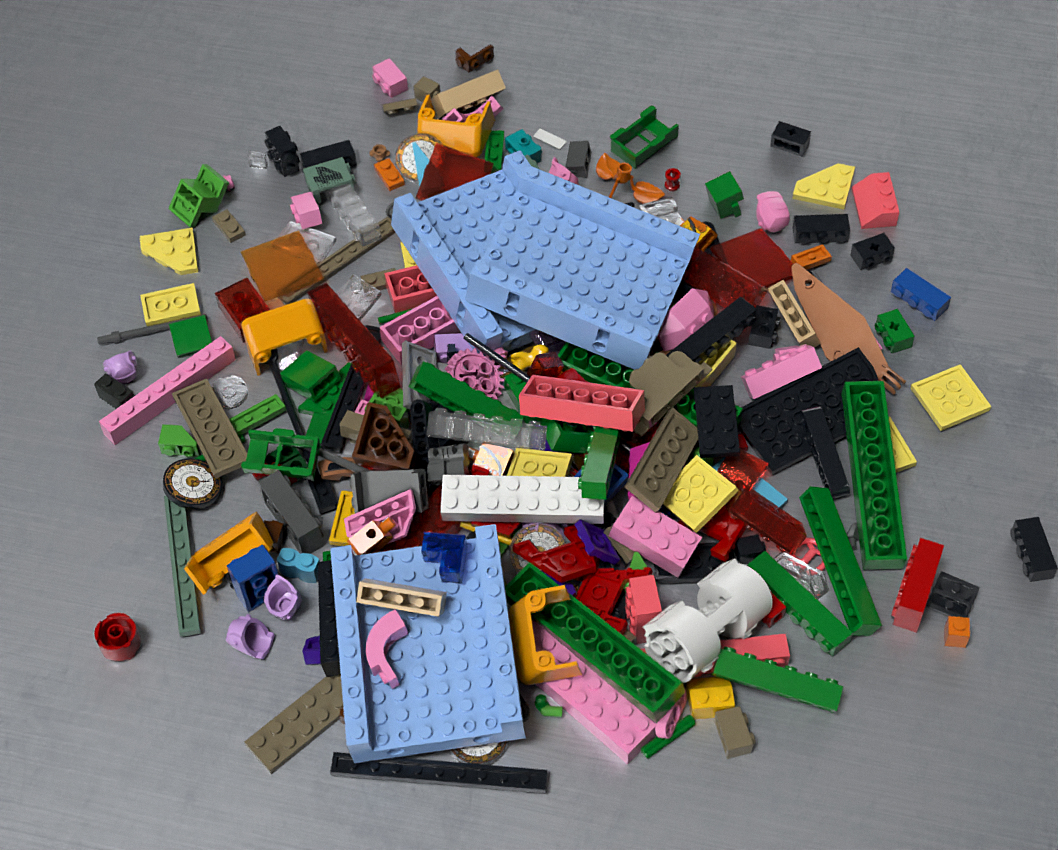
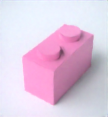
M390 58L372 66L374 82L378 83L382 91L391 98L408 90L406 76Z
M312 192L291 197L292 204H290V209L296 224L300 223L302 229L323 224L320 210Z

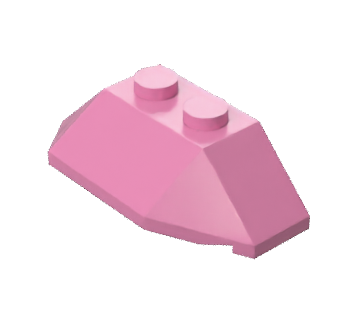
M692 288L668 311L662 324V329L657 336L664 351L674 349L714 317L713 304L707 291Z
M409 489L344 518L347 537L351 538L373 520L382 522L388 516L395 521L396 526L390 531L393 539L387 544L407 536L416 509L413 490Z

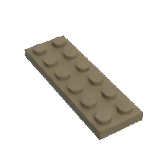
M207 378L173 392V399L215 479L241 468L242 462L246 461L247 452Z
M673 407L668 410L626 483L625 488L654 512L661 508L698 440L697 427Z
M341 675L323 678L244 741L245 746L270 774L274 773L340 719V708L344 709Z

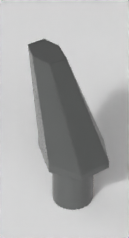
M853 523L847 532V537L853 550L857 549L856 541L859 539L857 523Z

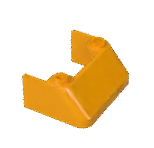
M426 95L418 113L417 135L425 134L437 139L442 145L445 155L478 157L483 152L495 122L491 103L487 101L482 114L474 113L469 115L465 123L434 119L435 111L430 95Z
M302 299L246 318L241 324L248 354L257 376L261 375L259 364L269 360L272 349L306 338L308 344H321L324 353L328 352L325 335L311 299Z
M254 512L195 552L184 570L204 595L209 587L215 588L223 582V576L229 572L227 565L232 560L244 556L251 549L257 548L262 544L267 552H269L274 542L258 512Z
M565 585L531 591L509 609L517 676L525 685L582 675L577 661L556 665L555 658L551 652H536L531 613L541 611L546 604L570 600V595Z

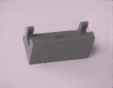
M570 141L565 168L569 171H576L571 172L576 177L587 178L592 154L589 141Z

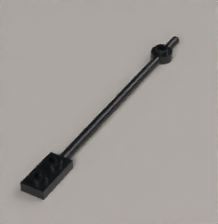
M277 348L272 349L271 357L265 364H269L296 435L305 436L276 363L279 358ZM304 449L302 451L307 464H309L311 452ZM316 467L314 481H311V479L307 480L321 514L336 509L338 502L329 480L322 479Z

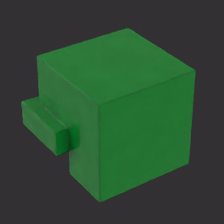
M731 171L705 183L709 200L720 219L731 214L735 218L742 215L738 202L743 200L744 197Z

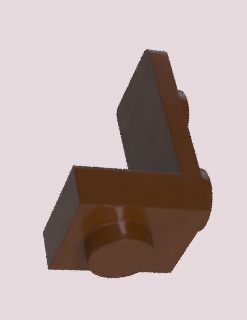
M490 44L472 56L460 47L455 50V61L459 67L470 73L494 58V47Z

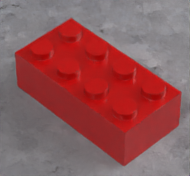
M920 538L918 545H913L891 614L892 617H895L893 625L917 633L944 545Z

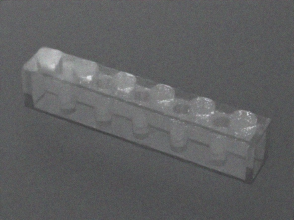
M350 183L323 191L325 197L330 198L332 207L337 209L340 219L345 220V225L349 231H352L355 241H359L362 247L382 239L380 226Z
M436 408L435 411L429 413L427 436L533 450H545L547 426H541V422L529 421V424L522 423L521 419L505 421L504 417L492 416L491 419L485 418L484 414L479 413L469 416L464 411L448 413L447 409Z

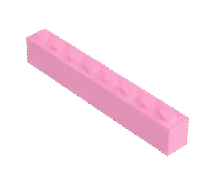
M221 336L101 419L99 423L104 435L114 445L118 444L176 403L172 396L173 392L206 378L208 380L234 362L236 359L232 346Z

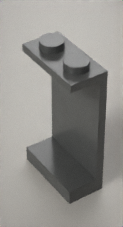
M425 469L357 471L351 474L349 483L352 488V507L355 513L409 489L413 490L416 506L414 513H422L429 508Z

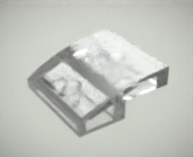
M672 197L639 205V210L674 224L681 218L678 213V206Z

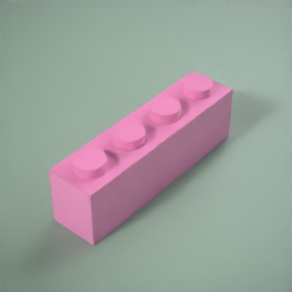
M807 344L801 345L793 353H783L779 356L780 359L766 361L758 369L751 368L745 371V375L741 376L748 396L756 399L821 369L822 366L814 347L807 346Z

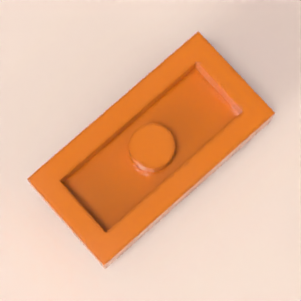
M389 158L374 164L375 171L389 191L405 185L404 179Z
M823 244L791 255L792 263H798L806 270L830 262L832 258Z

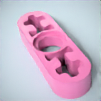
M686 690L684 695L656 723L655 730L658 738H671L686 705Z

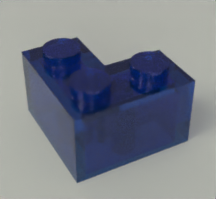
M424 532L421 549L424 562L440 563L439 574L441 582L462 584L468 548L466 536Z

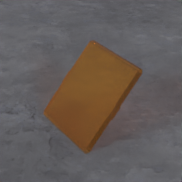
M299 230L240 251L249 269L250 277L255 282L264 302L324 280L313 254L308 249Z

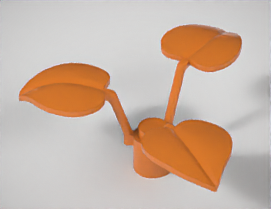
M606 153L598 160L596 166L597 175L604 180L616 179L609 198H612L618 183L625 184L629 180L631 189L634 190L633 197L640 203L652 204L664 197L665 193L661 189L648 182L640 181L634 186L630 164L619 163Z

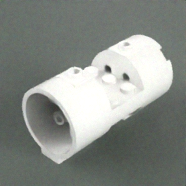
M735 558L722 563L697 583L700 588L697 595L698 610L686 606L683 601H679L669 605L643 626L646 630L644 635L647 641L644 645L646 654L682 681V683L689 681L700 671L706 672L713 667L712 663L718 659L721 649L719 634L731 639L739 637L745 639L752 634L751 630L772 609V595L766 582L756 571L738 563Z

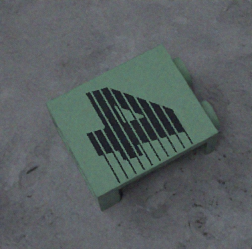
M343 157L303 169L309 191L312 192L316 203L321 202L319 192L344 184H348L351 193L355 192V177L353 174L350 175L349 163L345 164Z

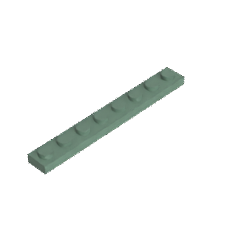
M164 496L178 629L180 637L201 633L195 583L184 570L192 556L186 506L184 508L170 501L167 496Z

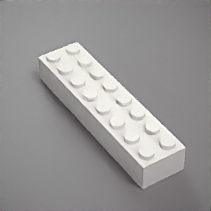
M443 475L441 516L443 521L576 523L581 519L590 524H604V499L582 498L581 490L578 489L579 477Z

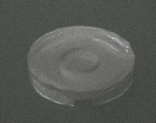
M234 375L226 378L221 377L211 386L224 410L241 406L248 397V388L245 381Z

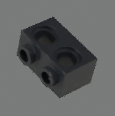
M756 305V321L751 327L748 345L771 349L772 342H776L778 332L774 330L775 327L779 328L781 317L777 316L778 309Z

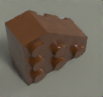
M368 402L352 454L355 463L381 470L415 469L417 456L388 407Z

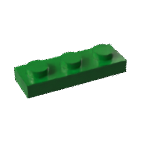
M491 130L486 142L484 173H495L502 170L504 131Z

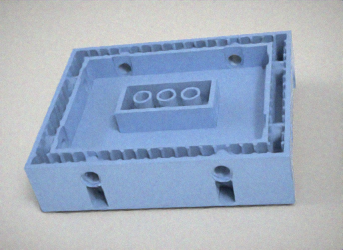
M521 151L505 156L503 168L500 171L420 202H416L412 194L408 193L395 198L391 226L451 318L455 321L463 336L469 333L493 351L503 347L504 350L509 352L549 335L465 300L470 273L477 260H482L517 193L520 177L526 165H530ZM468 343L472 349L476 348L470 343Z
M527 164L520 177L517 193L481 261L477 260L470 273L465 300L634 370L639 369L645 359L649 357L689 265L700 234Z
M496 524L475 527L476 538L364 555L355 556L351 545L330 548L346 743L354 763L526 738ZM365 578L447 592L444 613L439 617L396 609L406 625L408 634L394 642L387 652L386 660L399 682V685L391 689L388 683H383L379 674L373 675L366 656V643L373 626L379 619L394 609L356 602L359 581Z

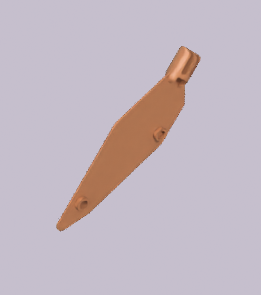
M798 263L793 264L791 269L795 292L821 343L820 345L826 358L831 362L859 347L874 367L878 381H884L885 388L895 395L896 391L893 388L896 390L901 388L898 382L904 385L907 381L888 366L865 317Z

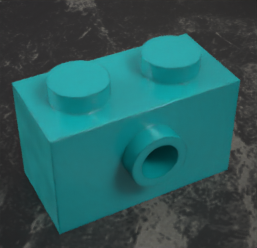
M523 129L505 137V149L509 154L521 151L524 156L529 155L536 163L542 161L540 145L536 144L532 137L526 134Z

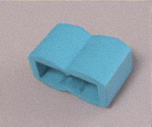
M291 548L281 549L276 561L279 572L289 578H299L306 583H317L319 558L308 553L300 554Z

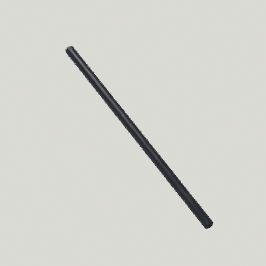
M469 333L464 336V340L527 383L531 376ZM623 440L620 441L619 448L630 455V449L633 447Z

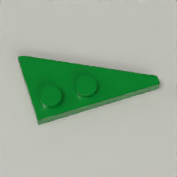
M348 362L338 371L341 380L317 401L313 402L306 399L298 407V412L312 416L313 413L332 416L351 363Z

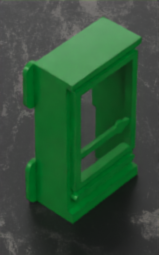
M653 105L640 113L641 118L626 129L619 128L610 135L611 152L624 162L630 164L634 169L671 140L678 138L679 125L676 123L671 128H668L657 120V109ZM646 130L656 138L649 141L641 133ZM639 136L648 145L635 154L624 145Z
M275 428L273 432L249 429L250 443L247 458L241 464L244 473L251 472L271 475L279 470L283 476L314 481L320 451L319 437L294 435V431L289 429ZM269 444L279 445L277 447L278 452L275 465L265 464ZM282 445L311 448L308 468L278 466L280 453L283 450Z

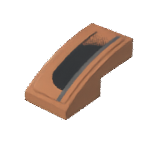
M342 457L355 463L352 457ZM327 459L317 463L322 479L339 481L342 476L351 477V474L355 473Z

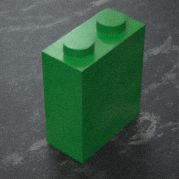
M307 350L280 372L286 387L313 402L317 401L341 380L336 365Z

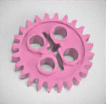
M467 348L464 352L460 350L457 354L455 353L447 362L448 365L444 370L451 374L453 378L466 382L471 388L484 392L491 399L497 400V397L502 394L501 390L504 386L501 384L504 382V379L500 378L503 375V372L498 371L500 365H494L495 361L493 359L490 360L487 355L484 356L483 352L477 353L476 348L470 352L469 348Z

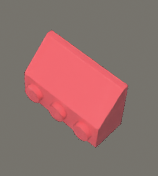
M889 172L872 173L852 186L861 229L897 226L900 212Z

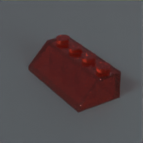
M738 479L735 486L739 491L726 503L728 515L735 520L740 519L743 521L745 527L749 530L759 532L765 541L770 542L771 540L781 552L786 553L787 551L793 555L807 537L802 522Z

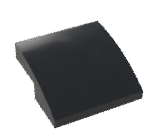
M941 571L926 607L947 616L967 618L980 587Z

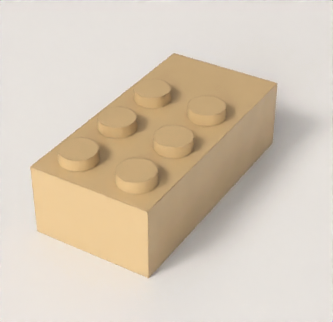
M495 70L441 92L433 97L431 101L436 116L440 119L444 118L453 108L463 113L471 108L472 105L474 108L480 106L491 96L501 93L506 87L499 71Z

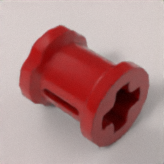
M670 168L666 170L665 189L677 191L680 188L679 179L681 173L678 169Z

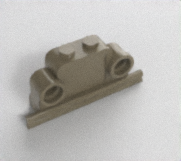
M680 351L672 352L669 357L663 353H656L653 356L647 357L639 369L632 371L629 379L630 388L644 390L645 411L634 432L642 437L667 414L668 410L674 407L712 371V368L705 362L701 365L693 362Z

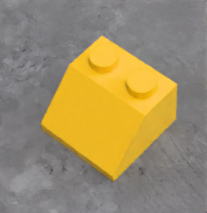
M709 677L690 679L685 682L690 715L694 720L714 718L715 712L735 707L732 685L729 680Z

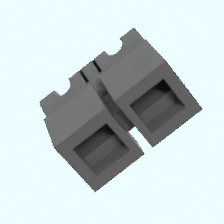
M467 444L443 446L428 450L427 480L432 485H442L443 475H470L468 470L469 446Z

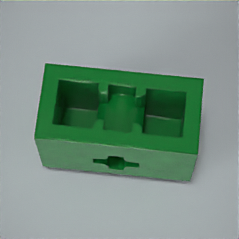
M898 309L877 316L875 330L881 335L884 346L890 350L891 354L912 348L915 336Z

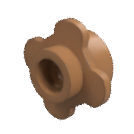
M377 144L369 154L376 158V161L380 162L390 155V151L386 150L384 145Z

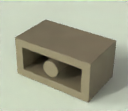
M740 706L715 712L714 723L726 758L730 759L752 753L755 738L753 733L748 731V718L746 713H742Z

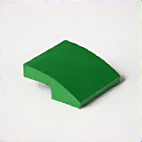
M205 315L169 324L177 357L197 353L212 342Z

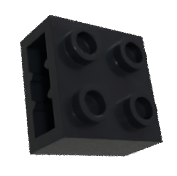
M281 125L265 131L266 139L264 142L269 150L267 155L270 161H274L277 172H281L286 177L300 171V159L296 154L298 148L295 142H291L289 133L284 131Z

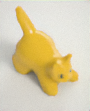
M545 345L534 346L530 353L517 352L511 355L512 364L523 372L528 368L546 369L559 375L563 373L560 368L552 366L549 349Z

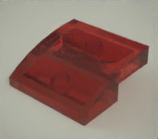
M740 449V456L726 457L717 472L734 484L740 492L750 496L756 483L761 480L769 463Z

